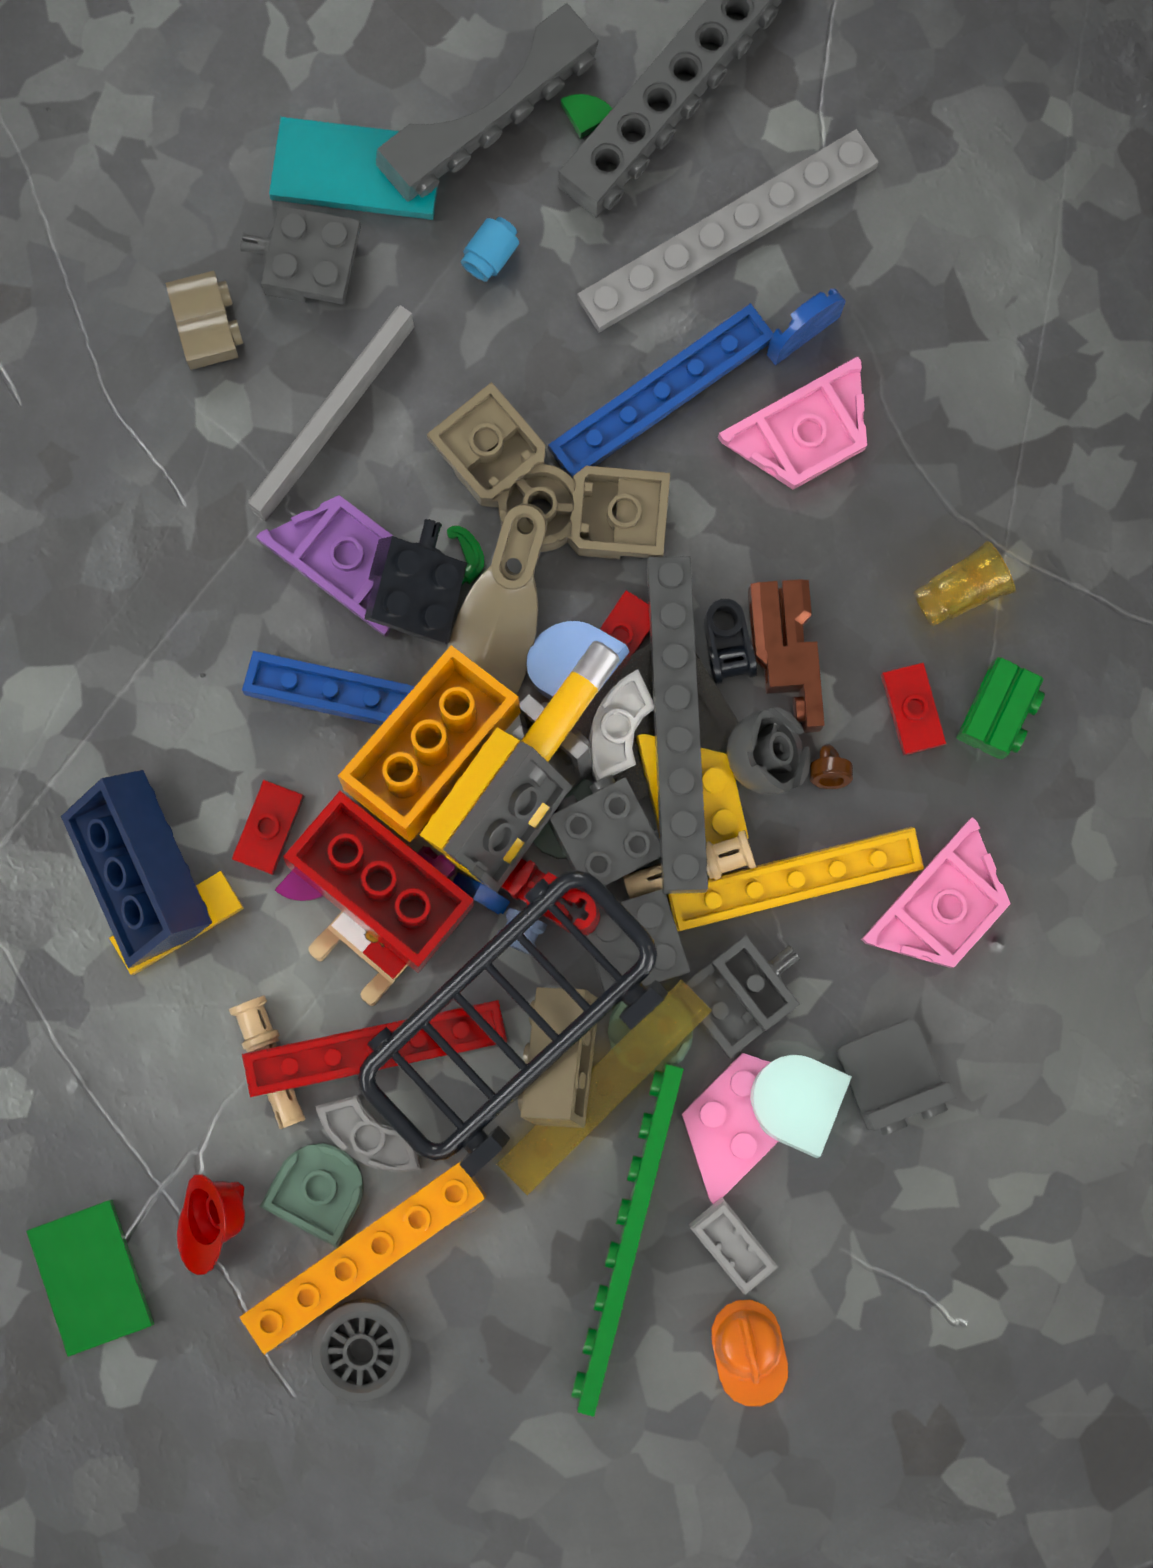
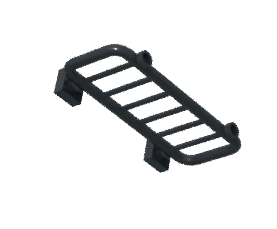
M578 870L565 872L550 884L544 878L541 879L524 895L530 903L393 1033L386 1026L367 1044L373 1051L360 1066L358 1076L360 1090L366 1100L406 1143L423 1158L434 1161L444 1160L464 1148L468 1154L460 1163V1166L472 1178L505 1147L510 1139L499 1126L488 1135L483 1129L618 1003L623 1001L627 1005L619 1018L632 1030L664 1001L668 992L657 980L652 982L647 988L641 983L655 967L657 951L654 940L649 932L602 882L590 873ZM579 888L587 892L638 947L639 958L637 962L623 975L555 904L571 889ZM548 910L616 981L591 1005L523 934ZM516 940L584 1011L559 1035L492 964ZM484 970L496 980L552 1040L528 1064L521 1059L461 994ZM453 999L520 1069L496 1093L429 1023ZM421 1029L438 1044L489 1099L465 1122L458 1117L398 1052ZM391 1058L458 1128L445 1141L434 1143L428 1140L377 1085L376 1073Z

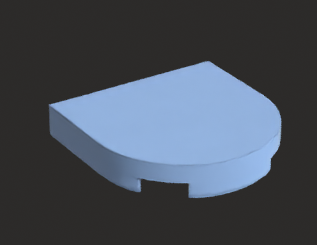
M567 621L558 623L543 631L535 639L534 645L530 647L528 652L527 671L538 692L551 700L593 641L603 643L620 658V662L610 676L628 655L627 645L585 622Z

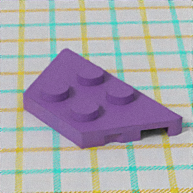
M338 495L321 503L313 511H304L291 517L292 521L270 531L266 529L257 535L256 538L260 543L384 637H387L390 633L389 627L365 620L364 618L374 581L368 580L378 540L393 536Z

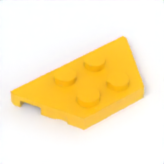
M647 734L636 735L660 838L655 736ZM701 748L706 842L710 841L712 844H717L738 837V832L745 830L747 838H749L735 776L729 766L727 754Z

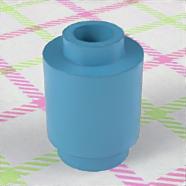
M497 217L496 220L486 218L464 248L463 253L465 256L461 260L462 266L474 277L484 282H487L491 276H497L520 244L515 236L517 234L516 228L504 218Z

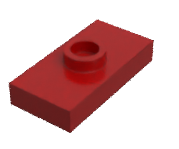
M625 590L600 628L601 631L626 644L629 650L628 655L608 679L613 684L617 682L650 632L649 604Z
M924 662L883 672L881 678L903 756L944 746L946 741Z
M263 780L232 860L274 875L305 796Z

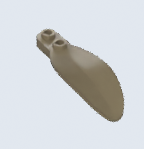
M528 503L519 504L506 514L492 564L483 572L469 591L455 621L448 648L451 645L516 695L525 678L528 652L530 647L534 645L537 633L538 593L534 573L547 531V519L543 511L537 506ZM527 517L532 520L534 527L531 532H524L520 529V518ZM516 558L521 562L522 569L520 572L513 573L508 569L507 562L509 559Z

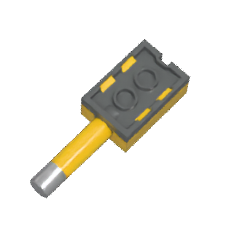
M593 641L521 741L496 727L419 835L435 849L445 854V857L460 870L497 893L572 788L548 762L620 662L619 656L603 643Z

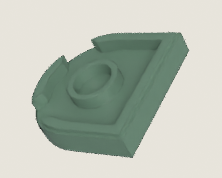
M326 1143L307 1145L292 1153L283 1162L260 1207L337 1248L361 1203L364 1191L363 1176L357 1162L339 1147Z

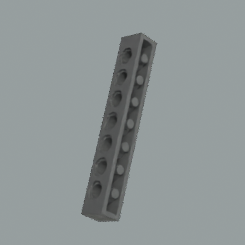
M706 0L559 170V189L596 218L605 208L611 210L624 193L622 187L631 177L635 180L638 179L646 170L650 162L648 157L657 147L660 149L665 148L676 132L674 127L682 117L689 119L696 112L702 101L700 96L708 87L715 89L727 73L728 69L726 66L734 57L740 59L744 56L753 42L752 36L760 27L765 30L773 22L779 11L777 7L783 0ZM739 13L745 19L736 21L730 19L727 15ZM711 42L718 45L719 49L709 51L701 45ZM687 72L694 78L689 81H682L675 75ZM654 102H662L669 108L664 111H655L649 105ZM628 132H636L643 138L639 141L631 142L623 136ZM603 162H610L617 168L612 172H603L597 166Z

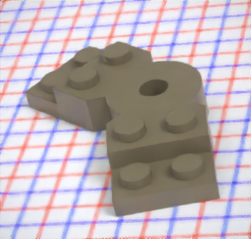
M492 382L427 433V439L453 468L456 477L479 504L487 507H498L501 526L506 514L519 504H531L537 499H544L551 504V510L545 514L547 531L541 552L552 551L568 543L578 556L620 559V556L663 557L670 473L586 465L572 478L560 468L545 464V443ZM523 517L519 520V527L522 531L531 532L534 525L530 518Z

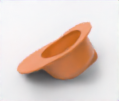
M737 1300L726 1305L716 1315L711 1328L712 1346L718 1375L724 1391L735 1402L745 1406H763L774 1401L780 1395L788 1379V1362L781 1329L775 1315L765 1305L754 1300Z

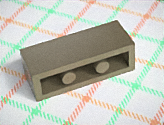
M537 987L535 1000L530 1004L558 1035L584 1012L563 988ZM576 989L590 1005L598 999L586 989ZM530 1017L529 1022L532 1026L530 1043L526 1044L523 1053V1061L526 1064L552 1041ZM597 1024L518 1096L521 1118L541 1126L585 1128Z

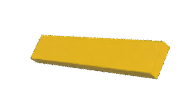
M908 827L757 865L752 869L745 868L725 873L717 880L708 878V890L706 893H675L666 895L677 931L679 932L923 870L924 866L915 828Z

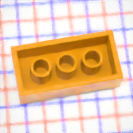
M451 645L339 773L338 778L343 790L410 843L443 803L456 781L466 771L480 751L481 746L489 739L496 727L506 731L521 713L519 697Z

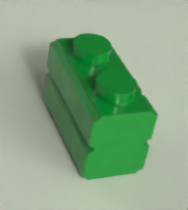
M997 657L991 662L956 738L997 759H1004L1009 755L1010 751L1017 753L1028 732L1021 728L1027 714L1029 713L1034 716L1045 696V693L1039 690L1044 680L1042 676L1025 668H1020L1006 659Z

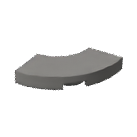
M359 1095L315 1106L319 1119L329 1137L342 1151L348 1153L353 1159L368 1167L388 1172H410L421 1169L418 1153L406 1143L392 1126L378 1122L366 1111Z

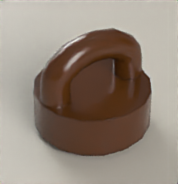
M826 744L822 746L820 759H816L810 764L811 783L823 789H839L847 786L853 780L852 763L845 758H841L832 745Z

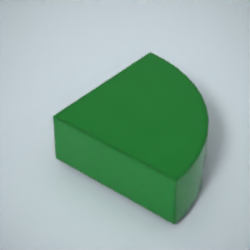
M574 94L560 99V105L580 139L591 134L612 110V107L605 101L592 95Z

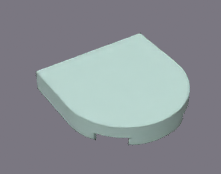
M788 1055L780 1057L766 1065L753 1082L750 1100L756 1119L762 1130L773 1139L815 1158H819L852 1076L806 1056Z

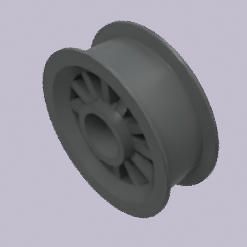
M356 1299L343 1303L329 1313L315 1333L311 1350L314 1371L322 1385L329 1392L346 1401L368 1402L383 1397L394 1389L408 1367L411 1357V1338L408 1328L394 1309L380 1301ZM359 1318V1331L356 1330L351 1319ZM367 1318L376 1321L370 1331L366 1330ZM342 1323L349 1336L337 1329ZM380 1325H383L388 1332L377 1337L375 1333ZM332 1337L344 1345H330ZM392 1338L394 1346H381V1343ZM356 1339L369 1341L373 1347V1357L367 1361L355 1359L350 1351L351 1342ZM330 1354H343V1357L332 1362ZM379 1355H394L392 1363ZM346 1363L348 1368L341 1375L336 1368ZM374 1363L387 1372L380 1377ZM353 1369L357 1370V1382L348 1379ZM365 1369H367L373 1381L364 1382Z

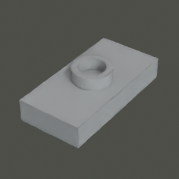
M723 1197L688 1224L744 1295L778 1268L774 1260Z

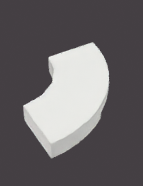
M638 669L621 679L607 693L594 715L588 741L591 744L592 774L596 782L610 775L614 776L636 765L632 750L634 732L643 717L654 710L653 700Z

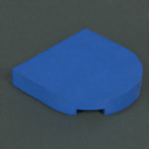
M831 288L828 291V297L824 292H820L797 308L790 315L793 320L789 323V327L784 333L780 329H776L771 336L767 350V356L775 366L840 318L846 300L836 288Z

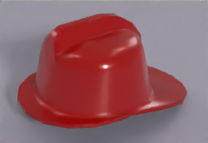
M203 1174L193 1175L188 1182L186 1198L178 1222L177 1244L183 1263L195 1275H204L211 1271L218 1260L222 1244L236 1236L243 1229L245 1223V1210L243 1206L245 1188L240 1182H212Z

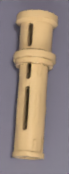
M745 830L738 832V837L717 844H712L710 841L706 842L707 876L709 875L710 879H720L722 873L740 867L748 866L750 869L756 867ZM661 863L623 876L630 899L662 889V877L651 880L662 876Z
M265 995L228 1009L231 1016H236L244 1037L242 1047L244 1050L246 1049L247 1053L278 1047L276 1042L279 1041L278 1037L280 1034L278 1030L273 1029L264 1007V1004L267 1002ZM294 1088L267 1094L275 1113L279 1130L305 1120Z

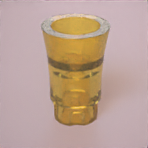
M986 541L970 555L949 569L930 578V583L916 589L914 595L920 610L929 624L935 626L947 618L952 620L989 601L1016 592V588L1003 558L994 545Z

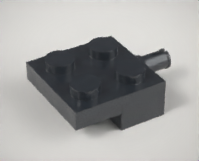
M425 519L419 543H411L394 536L378 540L368 580L374 581L365 620L439 645L447 644L467 563L449 557L435 548L440 528L442 527L440 522Z

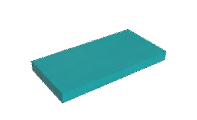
M280 117L269 191L271 200L433 220L438 185L425 197H420L418 194L407 202L376 166L377 148L399 131Z

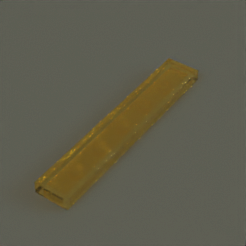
M681 979L667 993L664 1001L630 1030L592 1068L585 1128L535 1125L497 1165L528 1195L712 1009Z

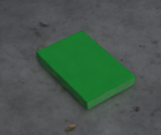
M112 1199L26 1231L68 1357L154 1325Z

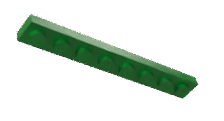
M665 1062L663 1071L655 1070L649 1095L656 1097L652 1114L644 1112L640 1124L638 1138L644 1139L645 1142L641 1157L633 1155L630 1163L627 1181L633 1182L634 1185L630 1200L622 1198L615 1223L623 1226L619 1243L611 1241L604 1267L611 1268L612 1270L608 1286L600 1284L593 1308V1310L601 1312L597 1329L588 1327L582 1354L589 1355V1360L585 1372L577 1371L571 1397L578 1399L577 1412L581 1414L595 1416L684 1070L683 1067Z

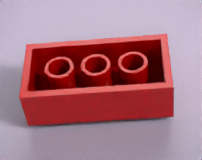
M341 791L334 796L283 856L287 867L417 973L423 969L474 905V899Z

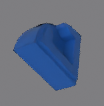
M459 872L453 880V883L475 901L497 914H503L510 903L509 900L487 886Z

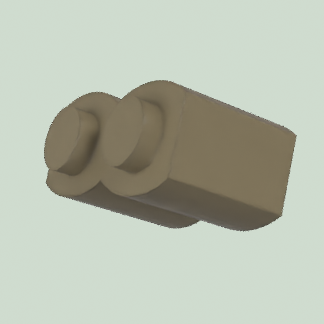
M210 271L167 282L166 287L190 370L239 358L236 346L243 344V339L237 319L232 321L228 319L225 307L231 306L233 303L226 280L218 282L215 271Z

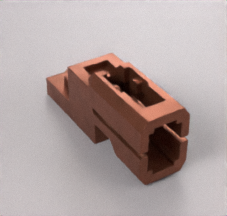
M782 580V588L779 589L778 581L752 583L748 589L752 646L756 664L764 669L766 694L799 692L800 696L793 698L794 717L798 722H802V728L805 733L820 732L825 724L818 642H804L803 626L812 615L809 580Z

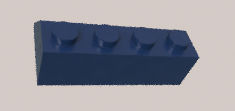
M144 770L101 778L61 815L128 969L190 941L212 924L207 906L197 890L190 874L189 866L183 859L173 837L172 829L163 815L156 799L155 791L150 786Z

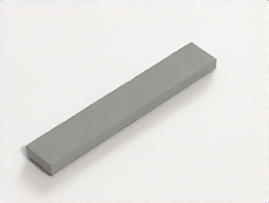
M401 305L395 308L248 500L250 508L263 521H267L414 329L412 313Z

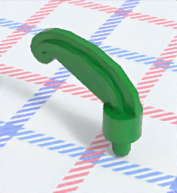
M451 526L447 529V536L450 539L458 538L467 562L462 585L465 582L470 584L481 574L484 568V554L479 542L471 532L461 526Z

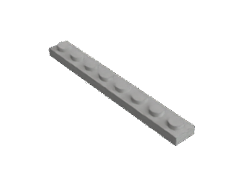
M855 129L579 292L577 300L598 333L872 172L877 168L879 162L858 130Z

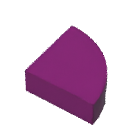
M422 846L417 852L448 879L454 876L455 865L442 854L437 855L429 846Z
M293 871L275 889L283 897L295 901H312L324 897Z

